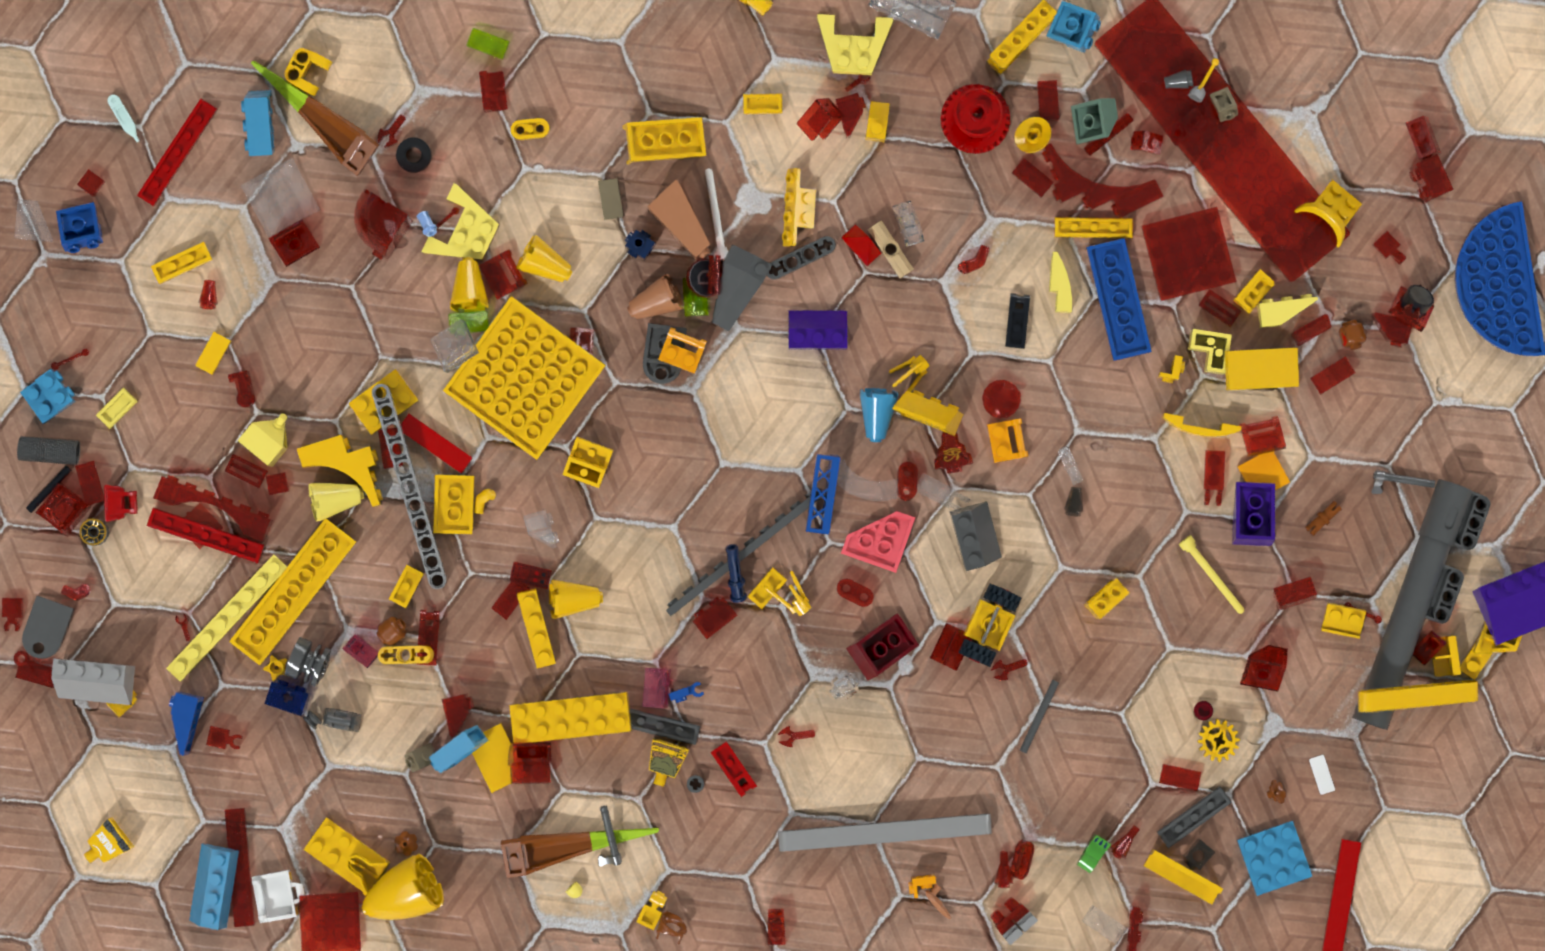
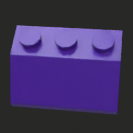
M789 310V350H847V311Z

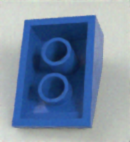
M176 692L175 696H171L169 707H172L171 716L179 754L185 756L190 754L204 697L185 692Z

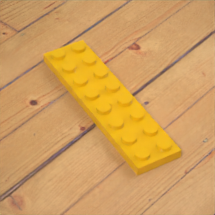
M327 518L324 519L229 642L261 666L357 542Z

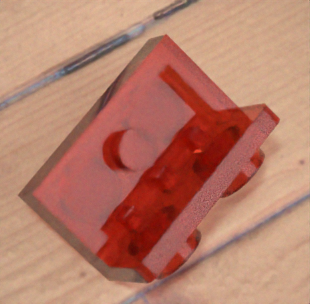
M717 596L708 603L711 606L706 611L701 609L693 615L695 619L692 622L706 639L710 638L738 616L724 597L719 599Z

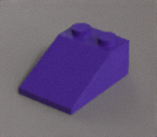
M1236 482L1232 545L1272 546L1275 541V484Z

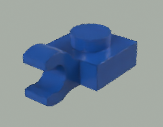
M696 682L689 687L669 693L670 700H675L676 703L687 700L686 696L690 694L695 697L703 696L704 692H695V687L701 685V683Z

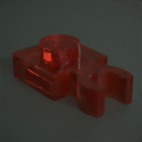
M2 598V617L7 618L4 624L5 631H9L10 624L15 625V631L20 630L17 618H23V598Z
M210 726L206 745L226 749L227 744H230L233 749H240L241 746L235 745L234 740L236 738L243 739V736L240 734L229 736V729Z

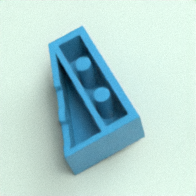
M272 90L248 91L244 101H241V110L245 112L246 120H243V131H247V139L244 141L245 151L249 152V156L273 155L274 132L271 119L273 110L270 107Z

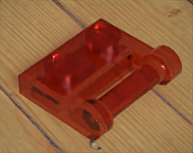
M510 249L479 265L497 300L528 284L527 280L523 279L520 271L516 268ZM502 260H505L516 280V283L513 285L509 282L499 263Z
M1278 416L1251 424H1239V426H1242L1240 432L1248 457L1286 449ZM1269 427H1274L1275 429L1249 435L1248 433L1250 431L1260 430Z

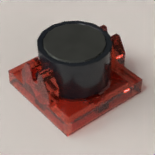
M1421 284L1411 285L1408 289L1401 286L1388 312L1422 332L1434 308L1433 295L1429 289L1424 288Z

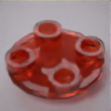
M995 380L984 389L982 396L983 406L986 412L993 417L1008 418L1019 408L1021 393L1010 381Z

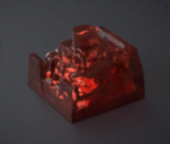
M58 483L52 490L50 497L35 513L68 537L92 506L63 483Z

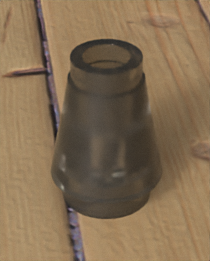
M1071 487L1064 507L1066 515L1081 516V512H1083L1082 488Z

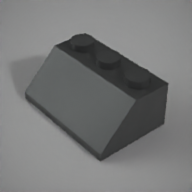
M987 501L949 511L966 571L987 566L1002 558Z

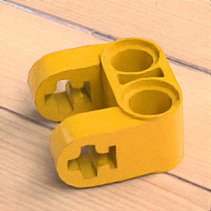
M299 48L293 54L285 70V78L296 88L315 97L319 88L304 80L312 64L329 71L333 62L315 52ZM301 54H308L306 62H299ZM292 71L299 72V77L296 80L290 79Z

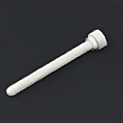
M708 168L705 170L717 243L716 253H714L715 261H724L728 250L724 244L713 171Z

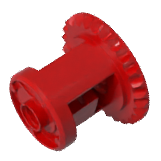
M970 84L962 86L950 94L942 107L941 127L943 133L955 148L971 154L988 152L996 148L1005 139L1009 131L1011 122L1009 106L1000 93L987 85Z

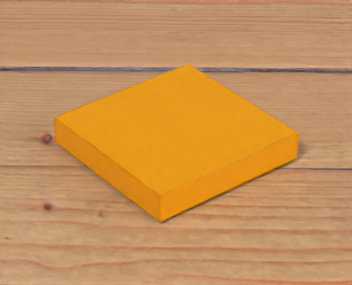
M1272 448L1237 466L1245 482L1275 484V490L1290 483Z

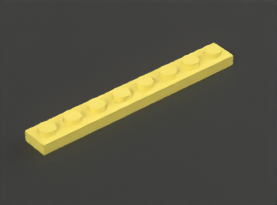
M273 554L166 669L181 682L277 581L287 566Z

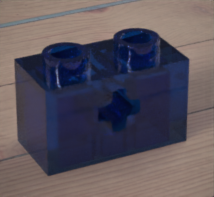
M278 679L277 682L272 681L264 704L304 716L311 693L307 692V688L296 685V688L288 686L289 682ZM291 692L290 696L293 697V700H288L287 702L286 697L283 696Z

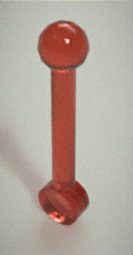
M457 207L452 208V212L436 225L437 229L453 215H457L459 209Z
M83 349L82 352L63 361L53 362L51 368L57 370L59 366L81 356H87L89 350Z
M1350 602L1344 604V606L1356 608ZM1366 612L1365 616L1373 619L1375 623L1379 624L1382 622L1381 616H1374Z

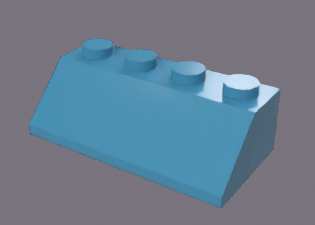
M205 843L201 844L189 921L198 926L215 930L227 928L239 850Z

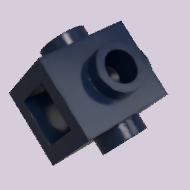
M635 230L634 233L630 232L625 239L627 243L625 247L628 249L627 253L634 258L639 256L643 260H646L656 243L650 239L651 235L644 230L640 232ZM637 242H642L641 246H636Z

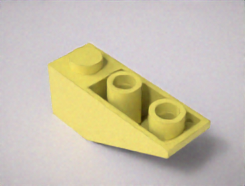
M1306 294L1300 295L1301 299L1294 300L1293 296L1282 297L1281 301L1274 302L1273 299L1262 300V303L1257 305L1260 328L1282 325L1317 301L1318 297Z

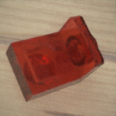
M1134 131L1130 149L1160 155L1163 135L1148 131Z

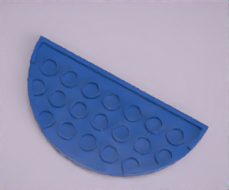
M1521 201L1493 211L1471 230L1457 258L1455 289L1465 318L1471 327L1487 342L1503 351L1516 355L1545 356L1541 319L1523 203Z

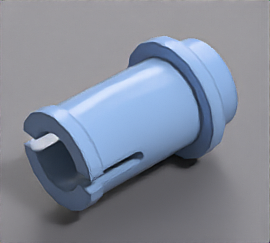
M428 211L420 212L417 215V219L423 228V234L427 237L435 235L437 233V226L433 224Z

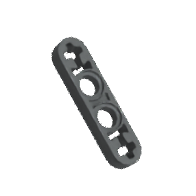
M828 236L822 237L771 262L772 266L778 268L781 266L779 262L783 261L787 271L783 272V269L778 271V275L775 276L774 274H769L770 268L767 277L771 280L780 279L831 254L836 245L834 239ZM825 240L828 243H832V245L830 246V250L827 251V249L824 248L820 250L822 254L818 255V251L814 246L815 244H818L819 248L823 246V241ZM808 248L813 249L815 252V256L812 259L804 257V251ZM789 257H794L798 263L796 267L790 268L786 265V260Z

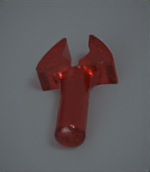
M400 114L389 130L384 131L380 128L378 143L380 144L383 137L390 135L389 142L386 143L384 148L397 144L398 140L395 139V133L404 123L406 117Z
M1000 659L993 665L991 671L997 668L1004 669L1001 675L994 676L993 678L1008 680L1007 675L1009 672L1026 667L1028 662L1026 659H1022L1005 665Z
M790 726L785 727L778 733V735L788 734L791 736L787 741H779L780 744L787 747H793L792 743L794 740L815 737L814 730L793 732L790 730Z

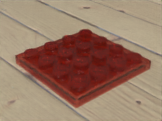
M1217 207L1141 226L1160 302L1237 282Z

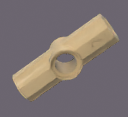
M882 220L868 229V232L882 251L883 256L888 260L899 278L914 270ZM887 245H894L896 252L889 255L886 253L885 247Z

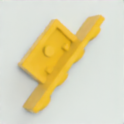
M800 168L788 169L785 177L784 231L782 233L784 247L796 246L797 227L814 228L816 190L800 188Z

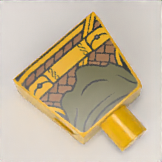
M653 738L649 770L656 772L653 784L664 787L667 776L675 778L689 749Z

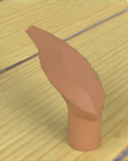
M935 884L930 891H925L926 896L942 915L951 919L942 901L936 897L941 887Z

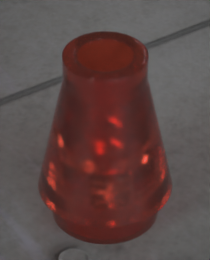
M204 280L198 301L200 308L207 310L216 308L218 304L216 281Z

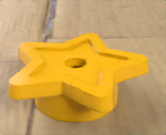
M271 655L270 663L263 670L269 672L272 680L275 681L279 675H285L287 659L278 660Z

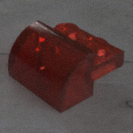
M551 742L512 743L510 745L508 766H510L511 784L551 783Z

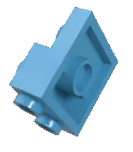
M1062 1L1046 36L1065 44L1067 47L1085 53L1086 49H1090L1093 44V38L1091 37L1094 31L1097 32L1101 26L1100 17L1095 12Z
M52 369L48 370L38 377L34 383L20 392L42 424H45L76 402L73 398L75 396L74 392L69 386L65 387L62 383L64 379L57 370L55 372Z

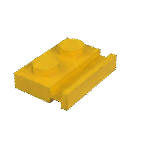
M1327 602L1321 631L1360 639L1366 610Z

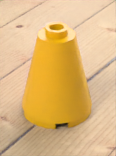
M537 235L532 236L516 266L520 271L558 282L568 281L573 272L570 270L571 265Z
M471 257L462 258V261H459L450 309L455 312H459L458 309H464V313L485 311V307L489 308V302L478 262Z
M551 580V584H549V604L553 607V610H550L552 619L599 607L600 603H603V593L597 587L559 580Z

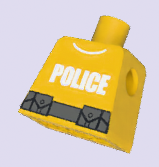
M111 817L88 839L87 842L92 848L84 853V856L89 863H92L97 858H100L105 863L134 848V845L113 817Z

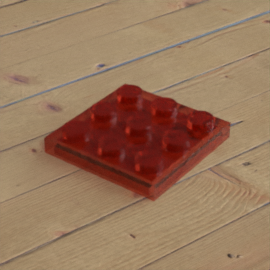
M358 891L299 895L301 951H361Z

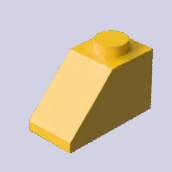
M870 101L865 140L885 143L889 103Z

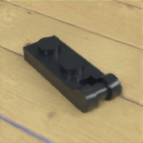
M1010 293L1005 347L1025 349L1030 295L1017 296L1016 293ZM1016 303L1023 304V309H1015Z

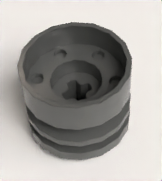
M299 637L287 663L285 675L298 679L303 672L305 673L304 682L308 683L310 677L313 676L311 685L316 687L327 671L331 649L326 647L321 655L322 645H318L313 652L311 651L312 641Z

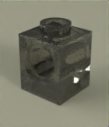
M1198 838L1183 856L1187 859L1185 863L1194 870L1196 867L1200 870L1215 852ZM1197 850L1203 853V857L1199 861L1193 859V853Z

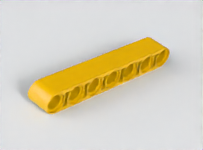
M1477 680L1358 691L1359 712H1376L1478 701Z

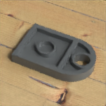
M648 323L643 369L651 381L658 384H667L679 376L680 368L658 359L670 327L685 335L687 328ZM672 339L671 344L681 348L685 347L684 342ZM661 368L667 372V376L662 380L657 379L655 376L656 371Z
M36 596L22 635V643L27 653L40 659L55 655L61 648L74 608L41 596ZM38 642L44 645V651L41 654H37L34 651V646Z

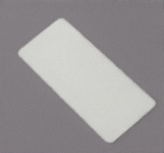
M1324 755L1309 759L1320 794L1323 795L1335 791Z

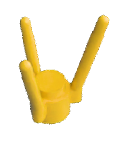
M922 355L913 356L908 361L889 370L891 374L911 364L909 366L911 369L892 384L893 387H896L914 372L916 375L919 373V375L907 391L911 392L920 379L927 373L926 369L930 367Z
M790 571V574L799 592L798 594L793 585H789L795 596V599L791 602L793 605H790L769 587L764 586V589L785 605L792 614L796 612L799 616H802L811 609V605L808 603L809 600L805 596L793 571Z

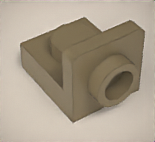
M1228 87L1210 94V99L1218 113L1220 122L1231 120L1238 115L1237 104Z

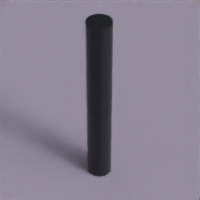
M66 465L26 509L32 513L72 470Z

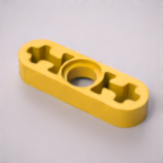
M429 646L382 647L378 652V659L383 664H423L431 662L434 658L433 649ZM405 649L410 652V658L406 661L402 658V652ZM427 652L425 657H416V653ZM387 653H396V657L385 658L384 655Z

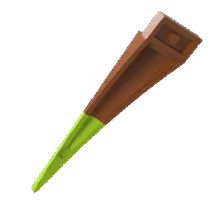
M252 61L251 64L304 118L340 163L356 176L360 175L379 147V144L365 134L366 132L261 64Z
M659 828L613 831L616 843L618 844L657 833ZM605 831L520 836V838L501 840L507 878L526 876L562 861L609 846Z

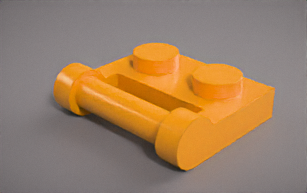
M670 327L658 360L695 374L707 341L690 337ZM674 338L695 346L698 350L694 353L671 344L672 339Z
M1022 418L987 424L994 463L1029 457L1028 451L1025 450L1021 424H1023ZM1010 426L1014 428L1018 453L1012 454L1008 427Z

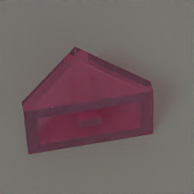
M354 634L342 648L366 668L378 657V651L359 634Z

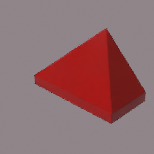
M856 224L841 237L866 266L882 254L870 237Z

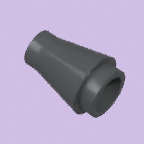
M1185 69L1164 77L1166 89H1189V86H1194L1191 70L1186 71Z

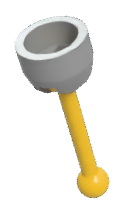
M1217 58L1212 59V65L1200 86H1194L1190 90L1188 96L1197 102L1203 101L1206 94L1203 87L1215 66L1219 64Z

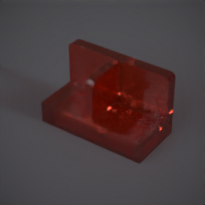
M487 71L479 72L484 112L507 110L504 73L502 71L492 73Z

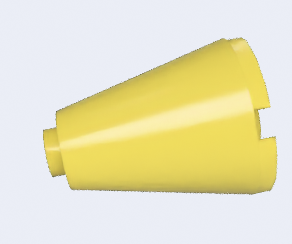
M308 484L309 497H311L312 501L311 508L316 522L361 503V499H364L362 487L358 488L357 484Z

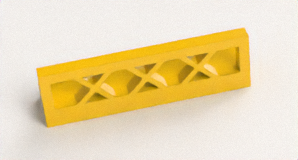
M1154 849L1151 850L1143 865L1210 904H1213L1218 893L1221 894L1223 888Z

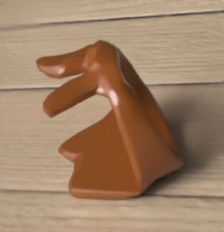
M663 912L656 930V939L659 938L660 932L671 936H680L677 943L680 945L683 934L687 933L686 924L679 916L671 912ZM666 924H676L679 926L680 930L674 931L671 928H669Z

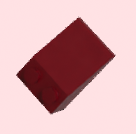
M896 613L846 649L868 681L883 673L918 647L919 644L899 614Z

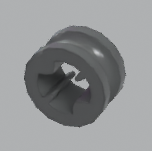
M311 711L308 712V716L303 717L315 730L317 729V724L322 723Z
M698 775L691 776L687 781V788L693 793L700 792L704 787V780ZM695 778L701 783V787H697V790H694L693 786L690 785V781H694L693 779Z

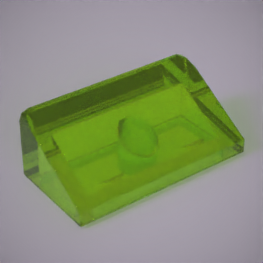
M689 277L683 278L685 317L708 316L707 296L700 295L693 289Z
M488 311L448 314L450 334L485 332L489 327Z

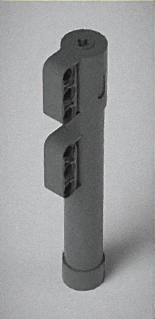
M1438 479L1418 533L1417 545L1364 690L1402 686L1425 619L1441 624L1449 621L1464 581V575L1460 570L1445 564L1451 547L1471 550L1477 545L1490 509V500L1486 496L1455 483ZM1477 500L1481 502L1479 508L1476 507ZM1471 518L1474 519L1472 527L1469 524ZM1466 536L1467 543L1464 545L1463 538ZM1453 573L1454 580L1451 582L1449 578L1450 575ZM1445 591L1448 594L1446 600L1443 599V594ZM1440 609L1441 616L1437 619L1436 613ZM1357 702L1352 718L1388 730L1395 710L1359 712Z

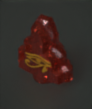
M942 432V445L937 449L938 457L934 459V469H946L947 474L962 472V466L973 464L971 454L967 453L965 445L959 442L957 433L953 436Z

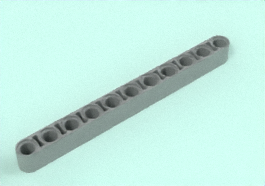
M377 384L372 389L373 400L428 582L432 588L441 589L447 582V576L393 397L387 385ZM379 387L386 389L387 394L384 398H379L376 395V390ZM384 406L391 407V416H383L382 408ZM389 425L397 426L398 432L395 436L388 434L387 429ZM396 443L401 444L404 448L400 455L395 454L393 451V446ZM406 462L409 465L407 473L399 471L400 463ZM407 481H412L415 484V489L412 492H408L404 488ZM412 500L420 502L421 507L419 510L414 511L411 509L410 502ZM422 518L426 521L424 529L416 527L417 519ZM424 537L430 538L432 541L431 547L424 548L421 540ZM429 556L437 558L438 563L436 566L431 567L427 564ZM434 575L442 576L443 583L441 585L433 583Z
M991 814L778 831L779 851L992 834Z

